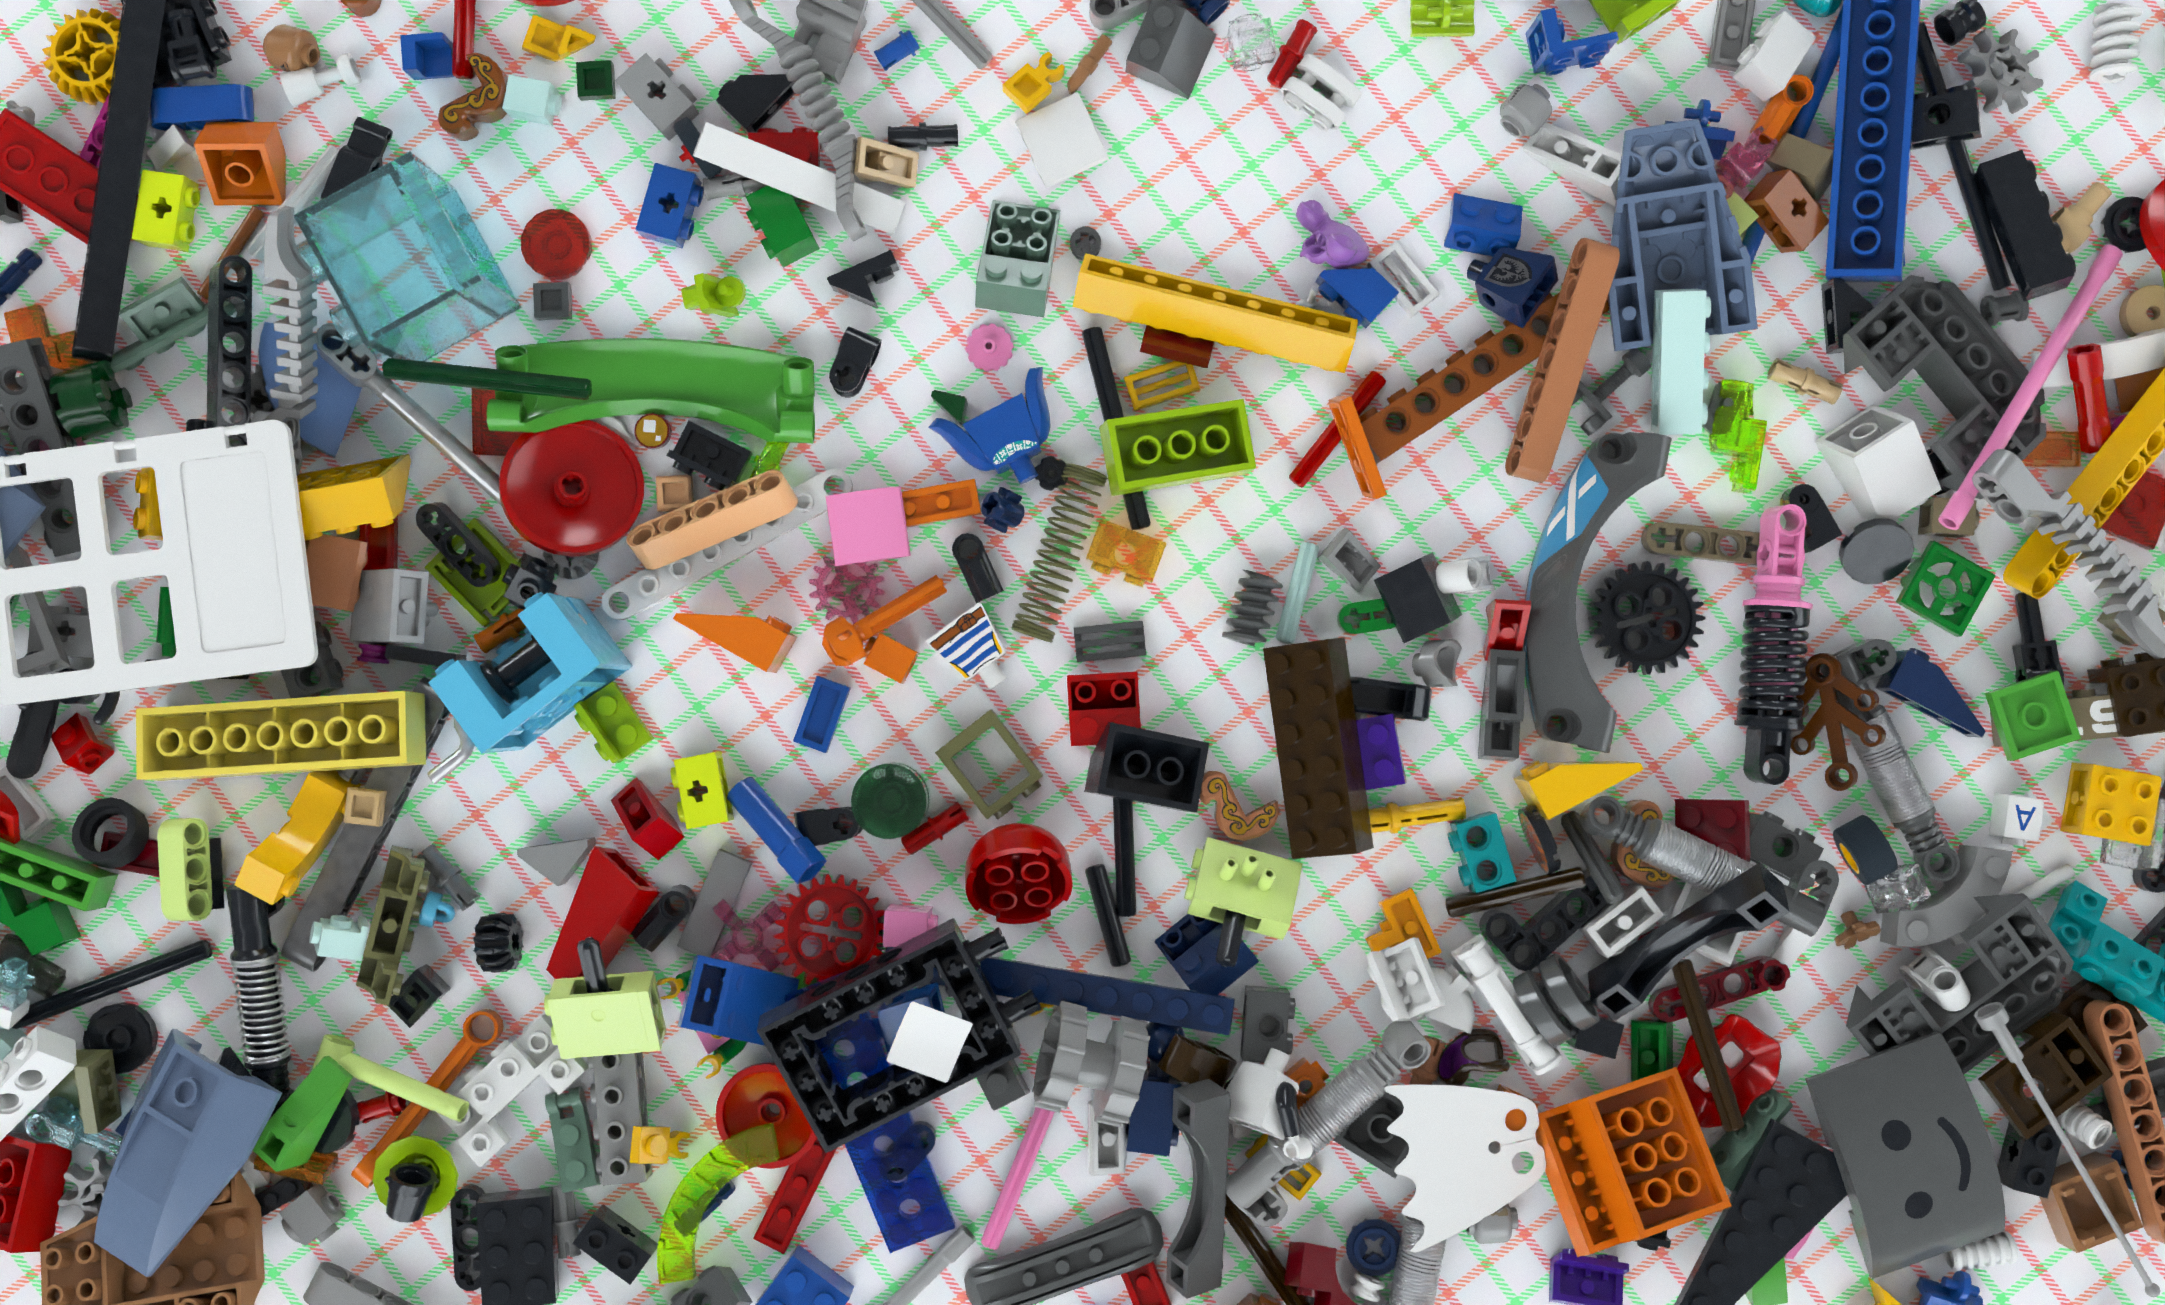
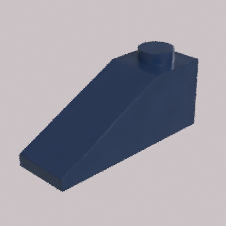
M1915 648L1896 651L1895 665L1887 673L1882 674L1875 688L1967 737L1983 738L1986 732L1942 669L1929 661L1930 656Z

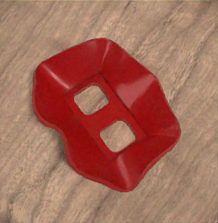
M1729 1014L1721 1024L1713 1027L1720 1050L1728 1042H1733L1743 1052V1058L1734 1067L1729 1068L1725 1064L1741 1116L1743 1117L1753 1100L1768 1092L1776 1083L1782 1054L1777 1040L1757 1028L1748 1019L1737 1014ZM1691 1035L1677 1070L1700 1127L1712 1128L1722 1126L1711 1090L1704 1092L1694 1082V1076L1703 1068L1694 1037Z

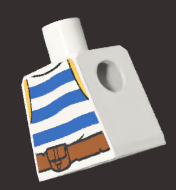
M981 602L975 604L926 640V643L966 682L979 674L988 688L992 690L1007 679L996 663L1007 652Z

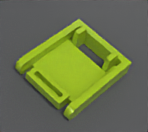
M473 518L466 526L498 559L501 565L500 578L493 584L475 587L447 562L446 557L441 552L424 568L482 626L486 627L491 621L483 613L485 610L493 617H497L510 604L509 600L503 597L506 584L502 582V579L511 563L516 565L519 559L479 519ZM459 535L452 539V547L455 551L465 543L464 539ZM470 558L466 559V562L472 561ZM480 564L481 570L479 575L482 577L485 576L484 570L487 567L485 564Z

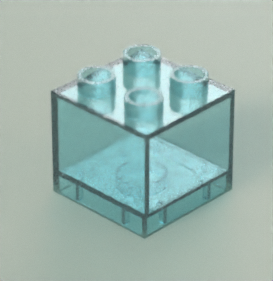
M411 151L294 215L306 240L297 244L296 247L304 261L313 268L312 280L317 282L318 285L328 280L341 301L340 304L329 309V315L334 326L349 346L355 348L363 343L375 355L377 360L389 356L396 359L426 361L522 308L456 188Z

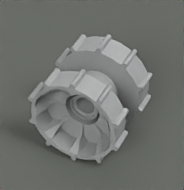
M1061 1001L1059 1006H1054L1053 1013L1044 1030V1037L1036 1061L1037 1066L1032 1089L1035 1100L1034 1107L1060 1113L1061 1108L1067 1109L1074 1088L1078 1085L1094 1089L1092 1106L1094 1108L1095 1122L1121 1127V1123L1128 1124L1129 1117L1136 1102L1139 1100L1144 1073L1147 1069L1148 1043L1150 1040L1146 1029L1147 1022L1121 1016L1119 1021H1113L1106 1042L1102 1043L1087 1039L1089 1026L1086 1014L1087 1007Z

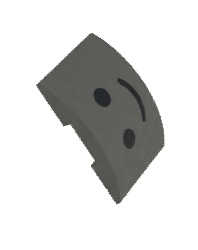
M1936 1031L1805 1078L1826 1145L1833 1149L1852 1207V1210L1848 1212L1870 1278L1874 1279L2005 1231L2004 1196L1991 1142L1970 1087L1941 1032Z

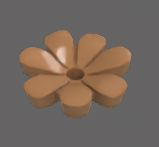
M1847 911L1840 916L1846 928L1834 940L1836 946L1844 945L1845 949H1850L1856 945L1857 940L1862 942L1869 939L1870 936H1877L1881 929L1876 921L1864 923L1857 919L1854 911Z

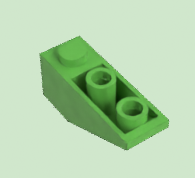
M330 1056L323 1057L269 1119L253 1151L276 1172L307 1163L353 1076Z

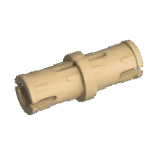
M1779 358L1773 361L1768 371L1767 379L1795 389V393L1799 395L1808 394L1831 405L1837 402L1843 389L1842 383L1815 374L1814 369L1809 367L1803 369Z

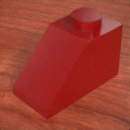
M637 777L610 800L632 841L657 860H660L685 837L674 817Z

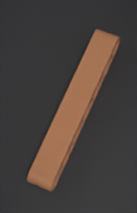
M1585 237L1581 238L1575 245L1506 458L1505 470L1509 476L1537 483H1543L1549 476L1619 263L1620 251L1616 246Z
M2094 1000L2084 1008L2083 1020L2092 1048L2113 1074L2102 1085L2138 1210L2147 1235L2165 1244L2164 1124L2130 1011L2125 1006L2117 1003ZM2109 1010L2111 1020L2105 1025L2104 1015ZM2120 1045L2121 1055L2115 1060L2114 1051ZM2130 1080L2131 1090L2127 1095H2125L2124 1087L2125 1084ZM2138 1116H2141V1125L2138 1129H2135V1120ZM2151 1151V1160L2148 1164H2145V1156ZM2161 1186V1196L2155 1199L2156 1190Z

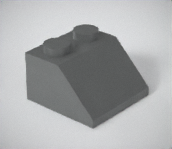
M1152 0L1127 56L1125 72L1189 99L1217 34L1187 9L1166 0Z

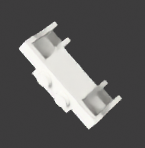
M546 1014L537 1019L515 1041L509 1043L507 1040H504L490 1053L494 1059L485 1067L481 1063L478 1064L464 1077L468 1083L455 1096L468 1101L469 1109L460 1122L437 1113L458 1135L460 1139L456 1142L480 1168L512 1140L493 1118L500 1114L538 1077L542 1076L556 1093L560 1095L581 1074L589 1069L588 1064L582 1057L561 1059L558 1045H553L551 1039L552 1019Z

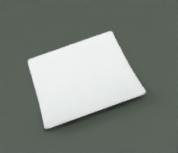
M911 1002L887 1057V1062L946 1083L950 1078L959 1053L973 1024L922 1004Z

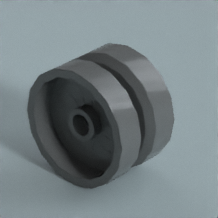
M1557 953L1540 962L1539 971L1541 976L1528 969L1512 980L1515 992L1526 1013L1542 1036L1554 1047L1572 1038L1571 1024L1584 1031L1600 1020L1598 1011L1590 1001V996L1569 964Z

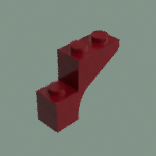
M1290 1241L1284 1285L1297 1287V1295L1314 1297V1305H1357L1344 1293L1338 1282L1336 1274L1337 1248Z

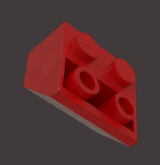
M1138 671L1067 675L1071 746L1097 745L1108 722L1141 728Z

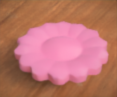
M991 323L988 326L982 324L979 329L972 330V336L967 338L968 345L965 350L969 354V361L973 362L977 369L982 368L985 372H989L991 369L998 371L1001 366L1005 367L1008 364V359H1011L1013 356L1011 350L1014 348V345L1010 341L1011 335L1005 333L1003 327H997Z

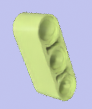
M200 818L167 819L161 823L157 834L162 913L170 921L204 920L210 915L213 904L208 827Z

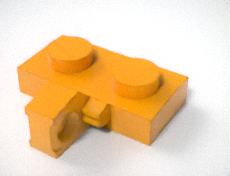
M1409 887L1378 902L1386 920L1379 923L1381 931L1365 938L1371 952H1379L1387 947H1394L1415 937L1419 938L1427 959L1442 953L1412 888Z

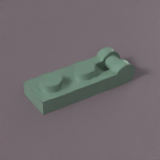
M582 1086L570 1088L568 1093L560 1095L556 1092L546 1094L545 1106L550 1118L562 1193L600 1185V1178L596 1172V1155L588 1108ZM572 1106L574 1116L564 1119L563 1108Z

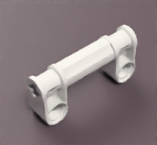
M1478 934L1452 951L1451 954L1467 978H1470L1477 985L1512 1037L1510 1042L1528 1067L1530 1066L1536 1075L1545 1074L1558 1066L1563 1060V1056L1557 1050L1558 1047L1552 1046L1536 1028L1522 1006L1512 981L1497 961L1498 958L1484 937Z

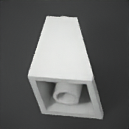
M1873 404L1815 441L1817 448L1862 518L1866 520L1886 518L1897 521L1902 514L1915 506L1924 504L1929 500V497L1942 490L1913 419Z

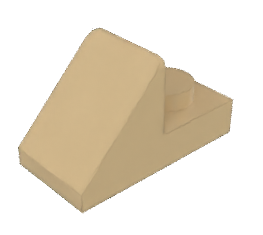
M858 137L854 173L862 183L881 181L907 189L915 188L919 153L869 138Z

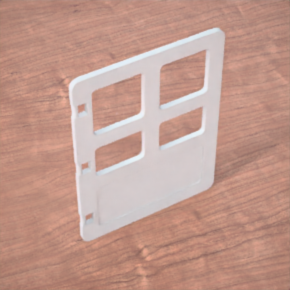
M266 420L228 427L222 426L0 457V488L66 478L72 480L81 546V557L78 560L8 569L4 561L0 528V705L10 706L308 667L317 660L318 644L292 433L286 423L278 420ZM246 433L247 445L230 447V435ZM136 448L137 460L120 462L119 450ZM26 464L27 475L10 477L9 465ZM152 467L155 471L163 545L157 550L114 555L110 547L103 476L111 472ZM164 575L168 579L176 655L168 659L129 664L124 660L116 585L120 581ZM84 587L87 595L94 666L85 670L21 677L17 669L10 611L11 597L27 593Z

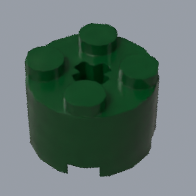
M109 361L93 362L53 374L50 379V394H58L62 409L55 411L64 429L74 439L82 437V441L129 426L127 408L133 406L131 395L125 387L120 388L115 373L110 368L111 364Z

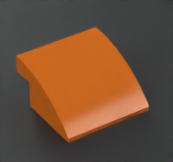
M1677 1067L1538 1113L1539 1127L1535 1133L1536 1141L1544 1149L1546 1159L1545 1172L1577 1257L1590 1255L1621 1243L1641 1240L1732 1206Z

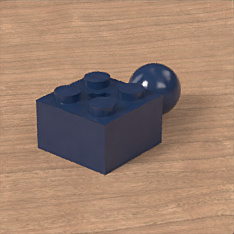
M1149 1022L1146 1029L1148 1036H1150L1147 1055L1150 1059V1065L1144 1073L1139 1100L1136 1102L1129 1117L1128 1124L1126 1123V1151L1170 1156V1147H1177L1179 1129L1172 1122L1174 1088L1181 1087L1182 1082H1177L1176 1078L1164 1072L1157 1065L1175 1033L1185 1036V1032L1182 1027Z

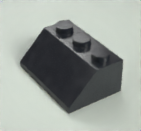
M1108 722L1090 757L1084 792L1172 810L1197 813L1209 743Z

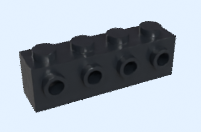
M2023 150L1980 163L1975 175L1989 218L2023 301L2025 302L2067 288L2076 273L2075 261L2070 253H2065L2061 243L2063 241V234L2060 225L2057 222H2052L2049 215V199L2043 190L2039 191L2035 181L2037 173L2034 163L2031 160H2026Z

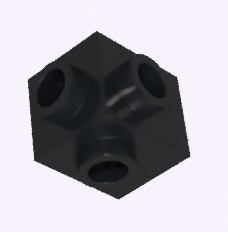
M523 552L516 565L511 563L503 576L502 582L506 584L503 597L507 598L515 607L524 610L526 608L523 604L533 595L539 592L554 594L557 585L553 583L556 568L540 558L532 557Z

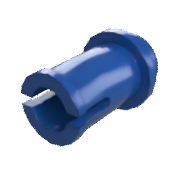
M910 30L904 33L899 31L900 36L880 49L873 51L885 71L910 54L914 57L916 55L915 51L920 49Z

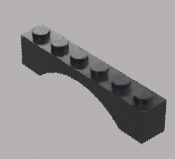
M1760 862L1634 942L1619 955L1609 958L1589 971L1590 1001L1613 1021H1616L1643 1004L1649 993L1663 976L1680 960L1697 948L1731 933L1760 931L1788 914L1790 910L1784 884Z

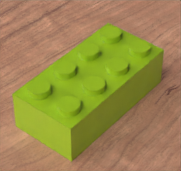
M1244 399L1108 419L1099 426L1111 496L1241 476L1256 469Z

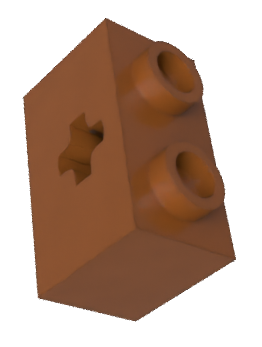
M1791 169L1768 172L1744 199L1759 215L1756 221L1781 253L1804 251L1829 223V219L1823 213L1819 202L1810 196L1802 185L1801 178L1792 172Z

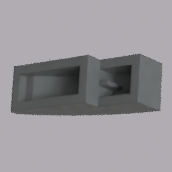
M1489 650L1482 697L1478 759L1513 762L1519 758L1520 723L1523 722L1526 660V652Z

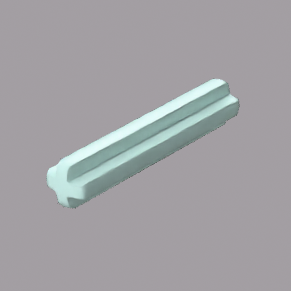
M1302 542L1300 544L1275 636L1276 640L1283 643L1292 644L1296 637L1319 552V546L1314 543Z

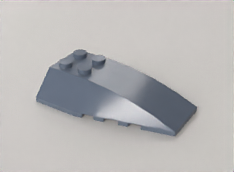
M1699 119L1631 129L1624 132L1610 245L1618 247L1620 251L1619 263L1608 294L1614 351L1647 347L1653 344L1654 290H1706V297L1709 296L1711 300V314L1709 318H1706L1705 332H1708L1709 335H1723L1758 329L1750 256L1739 235V226L1735 215H1732L1725 195L1727 194L1723 183L1719 181L1714 167L1715 162Z

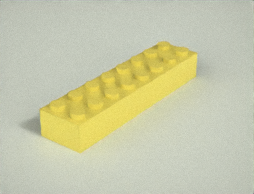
M391 691L136 709V780L169 781L426 765L424 693Z

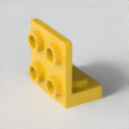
M2071 763L2060 831L2149 846L2152 840L2162 781L2161 777L2096 764Z

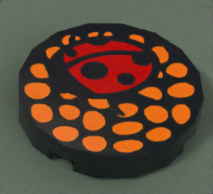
M1527 805L1518 809V816L1529 848L1540 868L1546 874L1558 871L1561 867V860L1554 861L1553 855L1557 854L1558 849L1544 817H1541L1540 814L1534 815V812L1537 811L1536 806Z

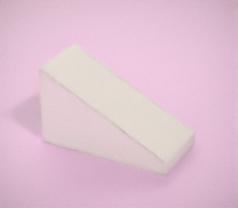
M173 124L146 153L156 170L160 172L196 149L186 132Z
M1786 925L1769 957L1786 964L1790 969L1817 933L1810 937Z

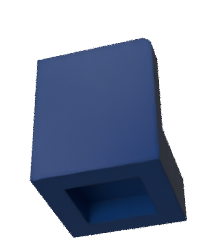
M444 33L400 35L402 68L413 80L454 77L452 74L453 43Z

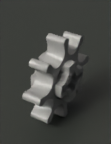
M1986 28L1973 37V41L1978 46L1979 51L1972 47L1957 58L1959 63L1967 64L1973 70L1972 76L1974 78L1963 85H1967L1969 89L1974 87L1981 89L1980 92L1986 97V102L1983 106L1985 113H1989L2001 106L2003 99L2008 105L2009 112L2014 114L2028 106V101L2023 96L2022 90L2030 94L2044 84L2042 79L2034 78L2030 75L2029 66L2027 65L2039 57V52L2033 50L2027 55L2020 53L2021 50L2015 45V39L2018 36L2016 29H2012L1999 37V42H1997L1992 30Z
M99 1150L91 1159L90 1163L94 1171L83 1170L77 1163H74L64 1174L66 1180L77 1185L78 1191L67 1190L58 1201V1205L60 1207L77 1205L83 1210L84 1216L77 1225L99 1214L104 1192L113 1168L106 1161L105 1150Z

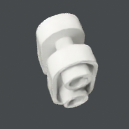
M1306 54L1297 66L1298 71L1303 76L1301 80L1289 77L1281 88V92L1284 95L1283 101L1291 109L1298 112L1303 110L1310 115L1312 123L1325 132H1328L1329 129L1338 130L1346 119L1344 112L1340 109L1341 106L1353 108L1361 98L1362 92L1353 82L1316 56ZM1313 85H1315L1323 92L1328 94L1331 98L1328 100L1323 95L1318 93L1316 90L1312 88Z

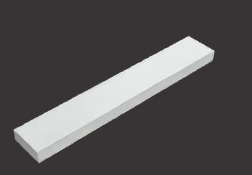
M706 121L704 122L693 156L836 212L835 173ZM854 181L852 205L862 222L894 235L906 202Z

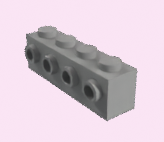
M643 1052L587 1057L588 1067L594 1071V1083L590 1087V1099L592 1105H596L597 1118L593 1121V1136L595 1140H599L600 1154L596 1156L597 1175H602L603 1186L646 1182L652 1175V1164L630 1163L633 1126H649Z

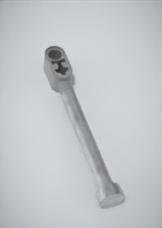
M337 323L324 324L317 330V349L320 356L354 386L369 388L501 505L499 495L500 476L391 379H386L383 376V372L378 369L375 355L342 325ZM331 336H337L344 341L343 345L336 350L327 349L323 343ZM350 353H352V359L362 366L367 363L368 372L365 373L363 370L355 372L354 363L348 358Z

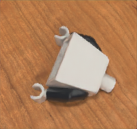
M1270 1048L1263 1066L1245 1061L1240 1065L1236 1074L1224 1085V1089L1230 1093L1231 1100L1229 1134L1233 1133L1236 1139L1245 1138L1250 1135L1251 1129L1281 1140H1284V1137H1288L1289 1141L1285 1142L1283 1146L1284 1154L1289 1158L1298 1157L1300 1160L1309 1158L1313 1152L1312 1144L1305 1137L1299 1138V1134L1302 1133L1297 1112L1299 1086L1297 1082L1283 1074L1290 1056L1280 1050Z

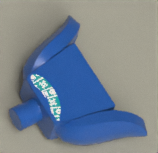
M1043 367L1029 369L1025 380V399L1023 394L1020 393L963 424L965 430L943 418H936L928 428L939 434L973 468L981 471L995 470L999 475L1012 469L1020 484L1031 481L1038 476L1031 458L1042 452L1040 446L1048 438L1051 428L1050 413L1043 387Z

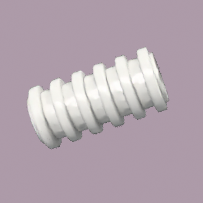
M2080 1101L2056 1118L2063 1129H2067L2070 1134L2077 1136L2080 1141L2086 1142V1145L2091 1149L2104 1145L2112 1133V1124L2107 1120H2103L2099 1114L2094 1113L2089 1107H2084V1104Z
M2004 1231L1944 1254L1949 1267L1957 1272L1961 1271L1962 1267L1965 1270H1971L1973 1266L1978 1269L1983 1268L1984 1265L1992 1267L1995 1263L1997 1265H2005L2006 1262L2009 1264L2016 1263L2018 1247L2013 1236L2008 1231Z

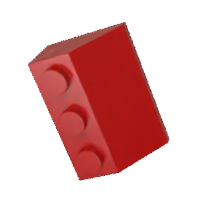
M9 1132L0 1141V1250L8 1253L40 1252V1243L54 1236L56 1230L55 1223L59 1211L58 1201L64 1195L66 1180L64 1174L67 1172L72 1161L73 1143L54 1137Z

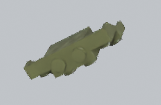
M394 845L390 849L356 986L366 990L374 997L375 1003L388 1006L391 995L399 996L404 974L397 972L402 951L410 952L415 931L408 930L411 917L419 918L423 898L417 897L418 891L426 892L431 873L424 870L425 859L411 857L413 849Z

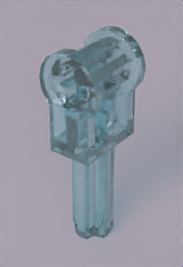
M59 1096L47 1100L43 1110L32 1114L25 1122L27 1134L35 1141L42 1143L51 1142L71 1151L79 1143H82L116 1157L123 1138L104 1129L98 1134H84L79 1108L75 1107L66 1098Z

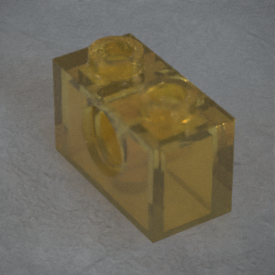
M1100 519L1086 561L1092 563L1090 569L1108 576H1110L1112 570L1125 575L1123 581L1143 588L1144 583L1152 584L1167 543ZM1121 546L1132 548L1135 553L1134 561L1127 565L1120 564L1115 558L1117 548Z

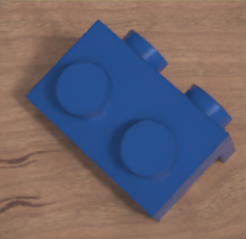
M1454 193L1444 247L1491 257L1503 247L1516 249L1521 237L1523 206Z

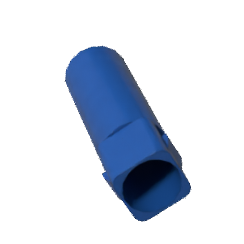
M753 777L741 780L729 791L727 795L728 801L774 853L778 863L796 884L812 880L827 862L826 858L808 837H804Z

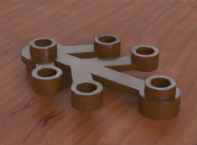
M1819 653L1813 655L1807 661L1805 667L1807 681L1804 684L1805 693L1803 695H1796V697L1804 701V707L1801 709L1803 710V718L1808 715V703L1818 690L1821 705L1805 726V730H1802L1799 735L1791 739V749L1797 755L1811 753L1815 748L1816 737L1823 727L1826 726L1832 764L1825 771V781L1833 790L1844 791L1856 784L1858 772L1855 766L1848 762L1842 724L1857 734L1862 743L1868 747L1882 744L1886 738V732L1880 725H1869L1837 702L1835 689L1854 700L1855 707L1863 712L1873 710L1878 706V694L1871 689H1861L1843 676L1841 664L1835 656L1829 653ZM1822 664L1829 667L1830 672L1827 677L1820 673V666ZM1863 694H1867L1871 698V705L1869 707L1863 705L1861 701ZM1870 729L1875 730L1878 734L1876 742L1871 741L1868 737ZM1800 738L1806 740L1808 744L1806 750H1802L1799 747L1798 741ZM1840 769H1845L1849 773L1847 781L1840 778Z

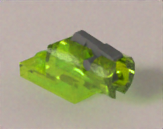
M1724 379L1714 387L1707 408V422L1702 427L1710 434V452L1737 457L1729 471V481L1733 482L1731 491L1746 494L1755 491L1757 488L1767 421L1749 418V415L1753 416L1754 384L1740 380Z

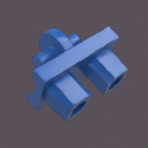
M1701 99L1697 109L1685 108L1684 118L1699 119L1713 159L1721 160L1727 141H1734L1736 131L1707 126L1708 121L1719 123L1721 112L1711 111L1710 100ZM1665 120V123H1664V124L1674 123V122H1673V121H1666V120Z
M1964 1271L1955 1272L1952 1278L1943 1276L1941 1283L1920 1277L1916 1285L1922 1295L1919 1305H1983V1299L1979 1295L1980 1288L1972 1285L1970 1274Z

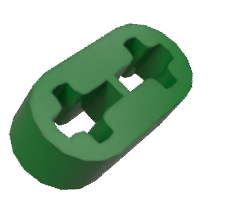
M1382 598L1347 604L1339 610L1337 615L1339 628L1347 634L1395 628L1392 618V623H1387L1386 618L1374 619L1373 612H1379L1385 608ZM1350 609H1354L1358 615L1367 613L1368 620L1358 622L1357 628L1353 629L1351 623H1345L1344 617L1350 615Z

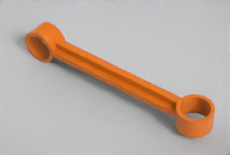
M482 1009L469 1015L463 1024L464 1036L425 1084L446 1092L478 1050L499 1039L504 1027L501 1016L491 1009ZM479 1015H485L492 1020L494 1024L492 1038L482 1040L474 1035L472 1023ZM410 1102L376 1146L357 1164L351 1176L367 1189L373 1185L376 1159L392 1142L411 1136L431 1110Z

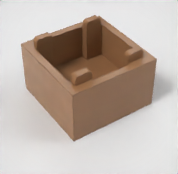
M2097 1151L2080 1157L2081 1162L2124 1235L2143 1228L2117 1160ZM2073 1161L2055 1167L2048 1199L2039 1198L2057 1242L2079 1253L2117 1238Z

